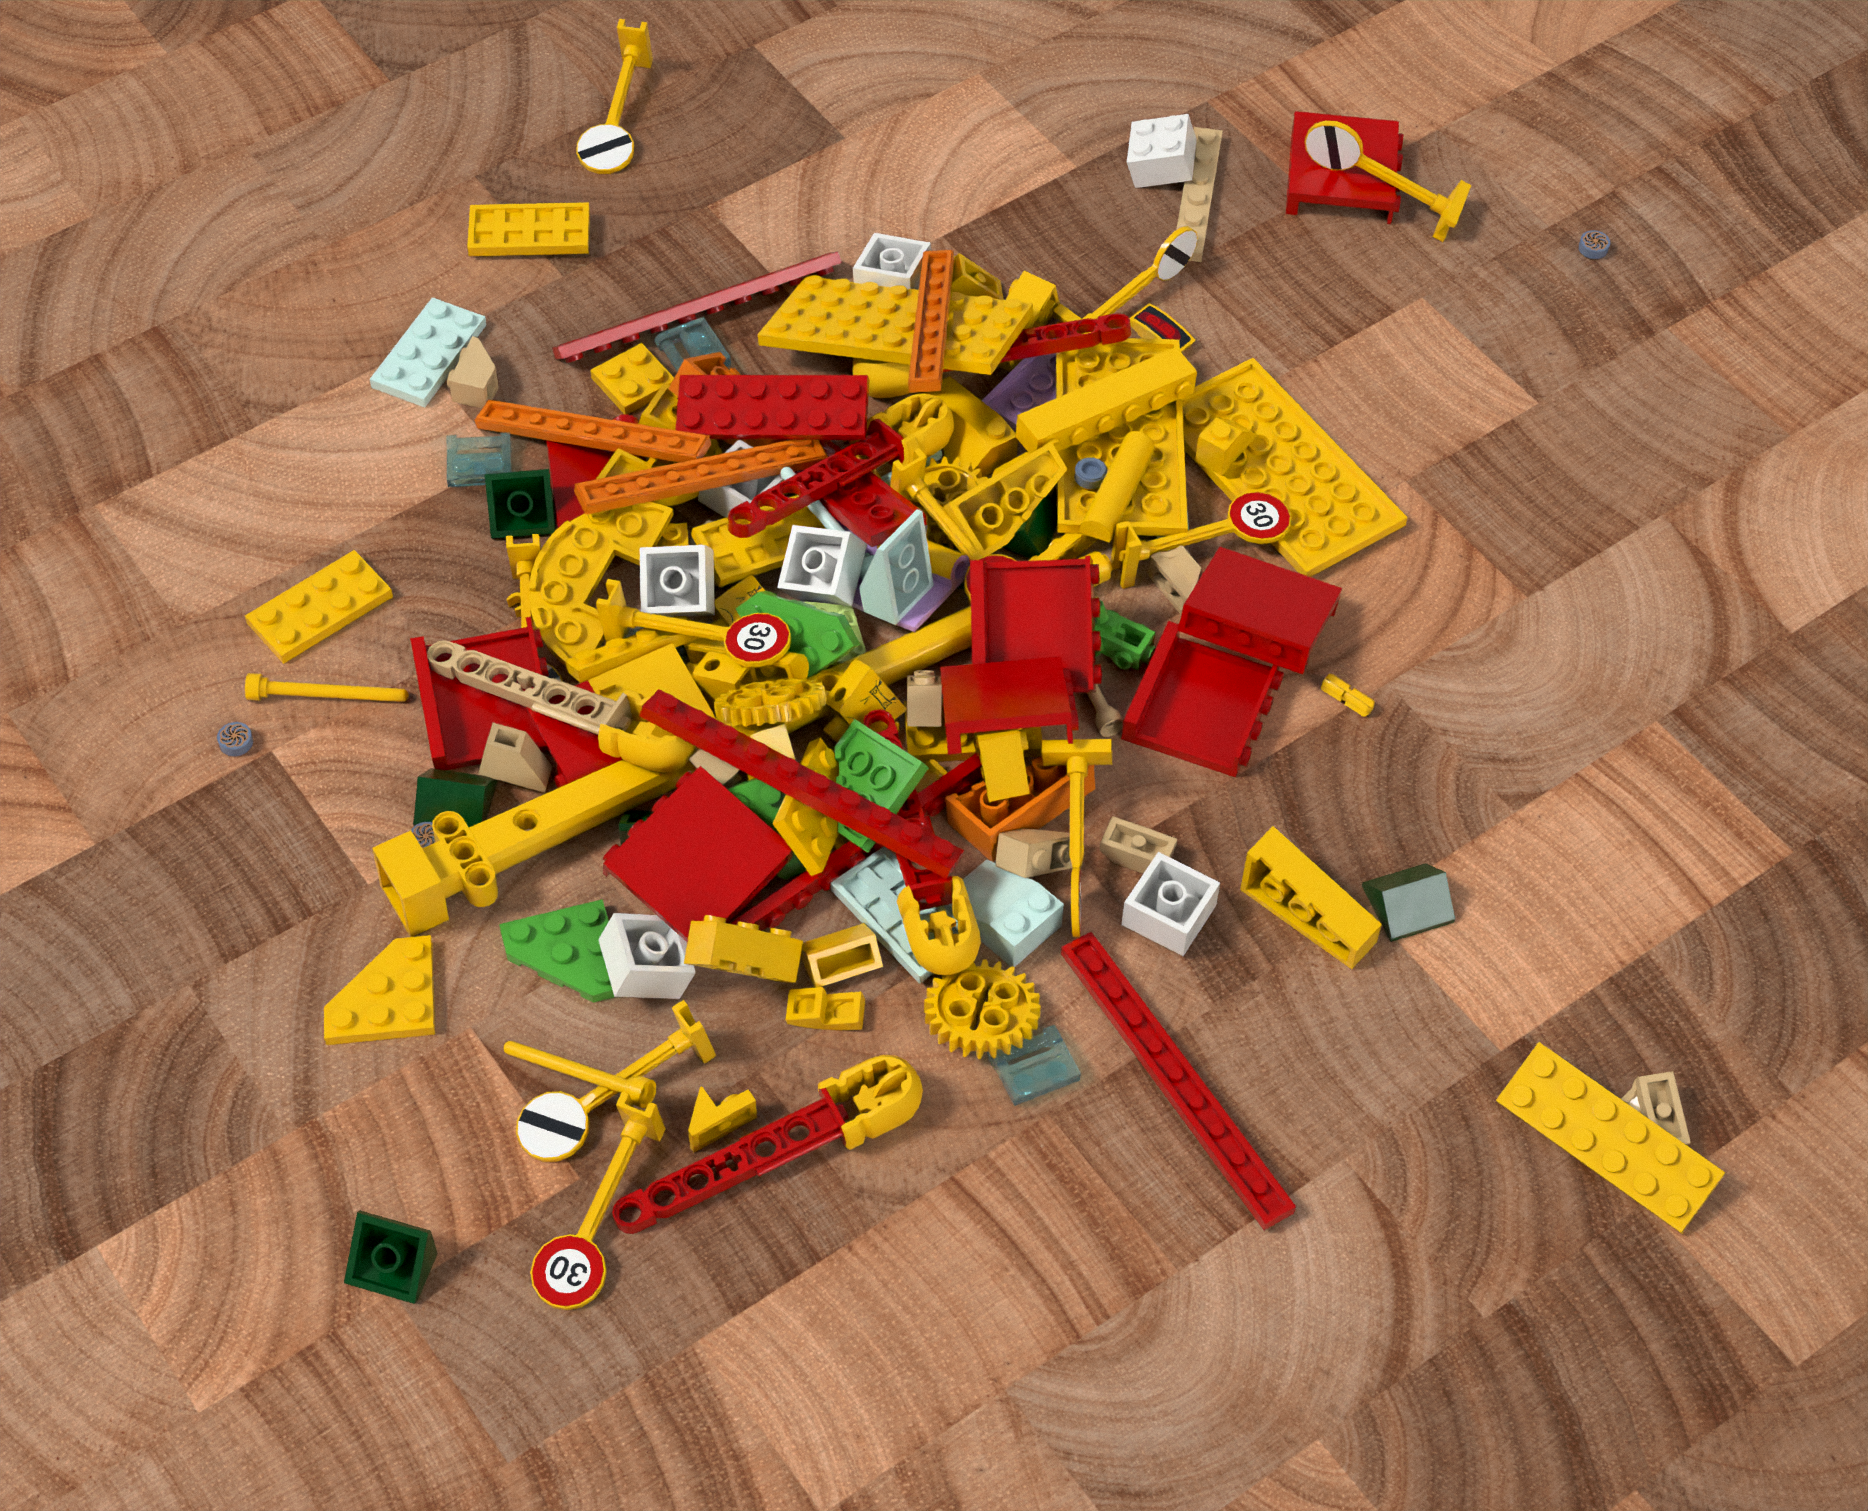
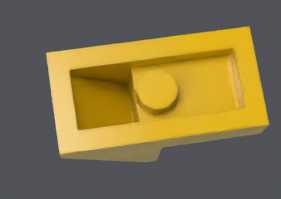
M702 1086L700 1087L688 1129L690 1148L694 1153L757 1118L756 1100L749 1089L740 1094H732L726 1097L716 1107Z

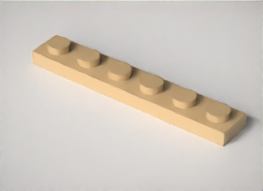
M1194 127L1196 149L1192 181L1184 182L1177 229L1189 226L1197 232V245L1189 261L1202 262L1223 130Z

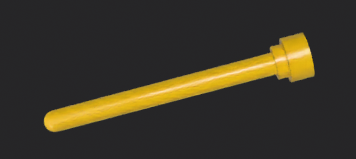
M248 673L245 680L246 700L261 701L262 697L268 698L269 694L405 702L409 698L408 691L400 688L269 681V678L263 677L262 674Z
M514 1041L506 1042L503 1047L507 1055L620 1093L625 1092L630 1095L633 1105L641 1108H647L649 1102L652 1103L656 1094L655 1081L642 1076L625 1079Z

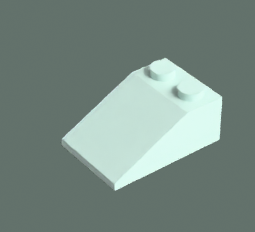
M918 509L877 549L859 587L863 611L894 625L934 586L923 512Z
M986 859L966 876L963 881L979 927L981 942L1009 966L1015 967L1062 926L1064 904L1038 882L996 867V863ZM952 904L944 905V907L953 915Z

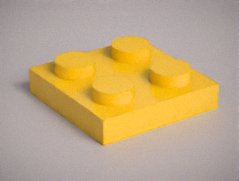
M642 343L590 370L593 381L623 414H629L650 403L663 383L671 385L674 379L669 371Z

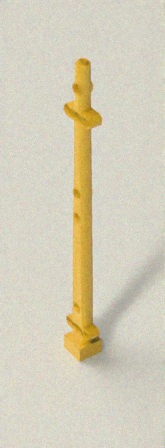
M1099 551L1085 555L1092 557L1093 564H1099V584L1109 580L1111 577L1110 572H1112L1110 559ZM968 598L970 607L834 667L822 670L818 674L809 677L808 681L816 680L817 682H822L827 697L856 658L871 667L881 680L889 686L906 678L907 675L914 674L916 670H922L972 646L971 601ZM825 705L821 706L820 710H813V714H802V718L783 723H785L789 734L831 714L832 711ZM621 760L472 827L467 826L459 813L454 811L441 812L434 818L432 824L435 843L422 848L410 830L372 848L380 886L409 936L413 937L449 920L446 898L463 891L467 900L476 907L490 906L498 898L496 874L677 788L675 785L687 771L693 773L696 768L688 761L682 768L676 771L662 773Z

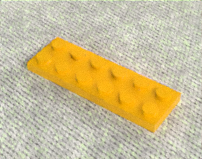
M1540 1042L1537 1043L1496 1099L1498 1104L1680 1234L1683 1233L1725 1175L1723 1170Z

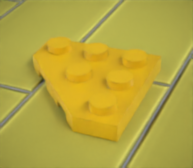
M431 935L394 939L324 1006V1040L326 1045L435 1035L433 944Z

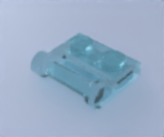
M704 317L658 334L654 340L657 348L666 354L677 372L684 361L674 346L675 343L680 341L691 357L721 352L726 358L724 365L726 367L731 365L730 355Z
M502 432L500 436L457 438V435L446 436V479L448 487L485 485L484 474L512 472L510 432ZM501 448V452L458 454L459 450Z
M1055 1025L1043 1028V1033L1033 1036L1031 1040H1023V1047L1021 1049L1011 1045L1010 1055L1005 1054L999 1049L997 1050L996 1058L993 1059L989 1052H987L989 1062L992 1068L996 1070L1014 1106L1080 1081L1081 1073ZM1048 1046L1051 1049L1010 1066L1008 1064V1061Z

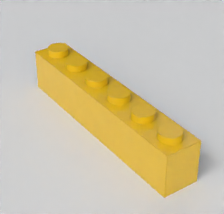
M1177 347L1018 414L1015 437L1029 454L1049 442H1052L1057 452L1070 446L1081 444L1086 439L1100 433H1106L1118 425L1134 421L1141 415L1153 410H1159L1171 402L1188 397L1194 393L1197 370Z

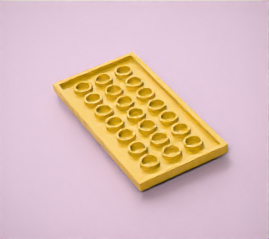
M817 275L805 277L757 334L759 346L910 365L919 290H910L901 285L892 287L878 286L875 282L859 284L850 282L848 279H823ZM952 292L943 369L991 375L1033 316V303L1022 302L1018 299L1001 300L993 299L986 295L976 297L963 295L960 292Z
M1128 338L1118 343L1106 345L1100 343L1094 347L1055 353L1056 398L1177 347L1180 351V342L1173 339ZM1182 399L1171 402L1159 410H1153L1141 415L1134 421L1118 425L1106 433H1100L1086 439L1081 444L1070 446L1058 452L1067 467V471L1057 482V533H1079L1080 525L1099 489H1086L1077 484L1074 478L1076 464L1084 458H1097L1105 463L1108 471L1125 435L1132 431L1142 432L1149 436L1154 442L1155 448L1154 454L1120 523L1129 521L1136 535L1169 536L1187 533Z
M1254 358L1203 382L1194 388V393L1182 399L1184 450L1194 461L1196 458L1198 436L1215 417L1231 419L1256 433L1254 440L1222 476L1199 463L1197 464L1231 501L1246 492L1259 491L1270 493L1287 505L1292 517L1289 531L1282 539L1271 544L1298 573L1312 577L1406 526L1408 517Z

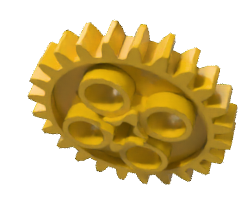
M946 456L943 457L941 464H937L934 458H930V466L925 467L924 482L929 487L928 491L942 507L988 480L987 477H982L980 468L972 470L971 462H967L962 467L959 458H956L952 464H948ZM913 498L909 499L912 504L919 507L929 518L931 527L929 541L939 545L947 543L950 549H954V543L936 522H932L934 519L919 501Z
M782 678L775 682L770 680L753 682L739 686V690H728L729 693L720 694L719 698H715L714 708L716 718L720 722L723 721L724 724L732 723V726L757 724V726H760L764 723L775 724L776 722L792 721L802 718V714H813V710H820L821 706L826 705L825 702L827 700L825 687L822 685V682H817L816 680L808 681V678H792L787 680Z
M983 959L981 966L977 967L973 962L967 969L959 973L942 975V979H933V988H927V996L924 999L925 1024L930 1025V1035L938 1034L939 1045L949 1041L950 1052L955 1051L959 1047L963 1048V1057L969 1055L971 1051H976L978 1059L982 1058L984 1052H989L991 1057L995 1059L997 1050L1000 1049L1005 1054L1010 1055L1011 1045L1021 1049L1023 1047V1038L1031 1040L1032 1031L1038 1029L1041 1005L1039 1004V993H1034L1035 984L1026 983L1025 973L1014 976V966L1009 967L1005 971L1001 970L1002 965L1000 961L994 967L988 966L987 959ZM991 987V990L988 992V1002L984 1003L986 991ZM980 1015L979 1025L976 1030H973L976 1026V1017Z

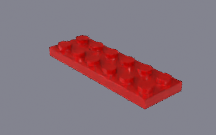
M680 375L675 430L708 435L710 439L866 440L870 380L868 375Z
M819 440L828 457L842 450L830 440ZM832 468V470L837 472L847 471L843 468ZM803 470L794 471V472H795L796 474H798L799 472H801V471H803ZM872 472L819 499L834 518L871 547L882 545L917 509L920 510ZM923 512L924 525H927L926 513Z

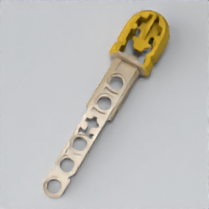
M445 640L432 644L427 651L430 667L435 673L450 679L456 676L461 683L598 734L599 747L603 753L617 758L622 757L624 761L645 769L662 773L676 771L689 761V758L694 755L697 748L691 743L640 717L642 706L650 697L644 698L642 694L627 689L617 701L475 650H466L464 646ZM442 653L452 654L451 658L445 662L435 661L436 657ZM476 663L480 665L474 672L468 673L463 671L469 664ZM498 674L508 675V678L501 683L491 681ZM555 695H564L566 697L559 704L548 702ZM590 705L595 707L594 711L590 714L581 715L577 713L583 706ZM633 720L640 722L633 731V734L626 733Z

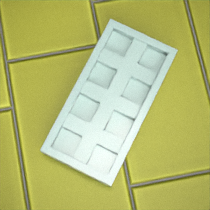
M432 297L370 378L371 388L425 408L448 378L449 372L458 364L461 350L467 347L472 336L478 337L487 325L485 316Z
M884 846L832 881L831 891L862 924L865 923L875 933L878 941L920 984L934 973L923 968L917 962L911 950L897 904L898 895L906 885L897 857ZM944 906L920 911V919L927 922L930 921L931 913L946 911L949 917L954 918V916ZM957 920L956 926L952 928L953 934H958ZM928 932L929 940L934 939V933Z

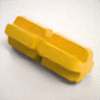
M1328 674L1322 681V691L1340 702L1346 701L1344 705L1363 717H1367L1372 712L1375 705L1373 699L1356 688L1351 690V685L1334 674Z

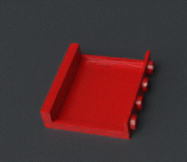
M1295 111L1291 132L1285 214L1297 215L1299 202L1387 210V224H1391L1393 212L1399 213L1401 195H1396V192H1400V189L1358 166H1353L1346 170H1331L1320 166L1307 153L1304 141L1308 130L1316 123L1322 121L1343 123L1357 132L1362 140V153L1365 156L1397 173V171H1401L1403 154H1399L1398 151H1402L1404 134L1399 133V121Z
M1219 547L1183 605L1178 631L1303 674L1307 668L1311 650L1330 616L1334 617L1336 614L1342 588Z
M1090 555L1085 556V559L1011 562L970 560L972 664L1061 656L1063 668H1069L1073 693H1096V684H1102L1101 664H1096L1095 651H1101V632L1095 631V618L1100 617V598L1094 597V584L1100 583L1099 564H1093V559Z
M525 617L527 627L450 641L464 646L466 650H475L549 677L546 658H539L537 648L543 647L540 628L533 629L531 617ZM424 636L410 638L434 769L452 770L481 764L493 723L525 731L541 752L549 751L527 712L526 706L461 683L456 676L450 679L435 673L431 669L427 657V651L431 645L425 644ZM442 653L436 657L435 661L445 662L451 658L452 654ZM476 663L469 664L463 671L468 673L474 672L480 665ZM498 674L491 681L501 683L508 678V675Z
M1168 621L1123 720L1121 740L1236 778L1240 766L1247 767L1253 749L1249 747L1251 740L1257 741L1263 727V722L1260 721L1262 715L1268 716L1274 699L1270 694L1272 690H1279L1284 672L1279 671L1280 666L1274 664L1272 667L1180 638L1179 624Z
M1061 656L940 667L948 755L962 753L960 734L1064 724L1068 744H1073L1072 731L1079 730L1078 713L1075 705V696L1073 695L1072 681L1070 680L1069 668H1063Z
M699 766L693 773L687 771L675 785L677 789L669 798L666 795L662 796L652 807L651 811L653 814L645 822L642 819L638 820L628 831L627 835L629 838L621 846L618 844L613 845L603 857L605 861L603 863V875L607 877L611 874L686 942H688L691 921H704L705 915L725 918L726 923L729 924L783 869L793 856L792 849L779 834L702 766Z

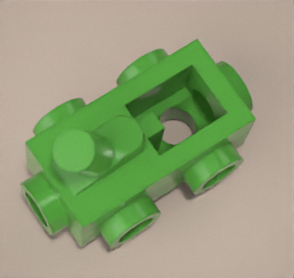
M1100 600V617L1095 618V631L1101 632V651H1095V656H1099L1102 653L1112 658L1117 667L1125 670L1130 667L1139 670L1143 663L1149 665L1156 646H1154L1155 631L1150 630L1143 624L1124 618L1113 610H1107L1103 601Z

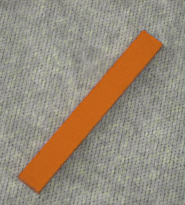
M954 250L923 252L908 378L909 393L941 391L954 269Z
M488 400L474 420L478 429L614 452L619 448L632 455L674 462H685L703 458L712 444L708 435Z
M788 440L576 483L574 492L585 515L780 475L784 467H790L793 471L804 470L828 456L819 440Z

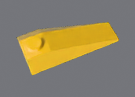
M948 377L942 380L941 391L924 392L943 400L952 411L954 430L948 444L943 448L948 464H952L956 458L960 459L962 467L967 462H971L972 470L980 468L982 477L994 472V469L1017 457L1018 439L1015 437L1016 433L1001 415L953 378Z
M1049 442L942 508L979 552L986 556L1011 541L1021 525L1027 521L1034 509L1067 471V467L1052 442Z

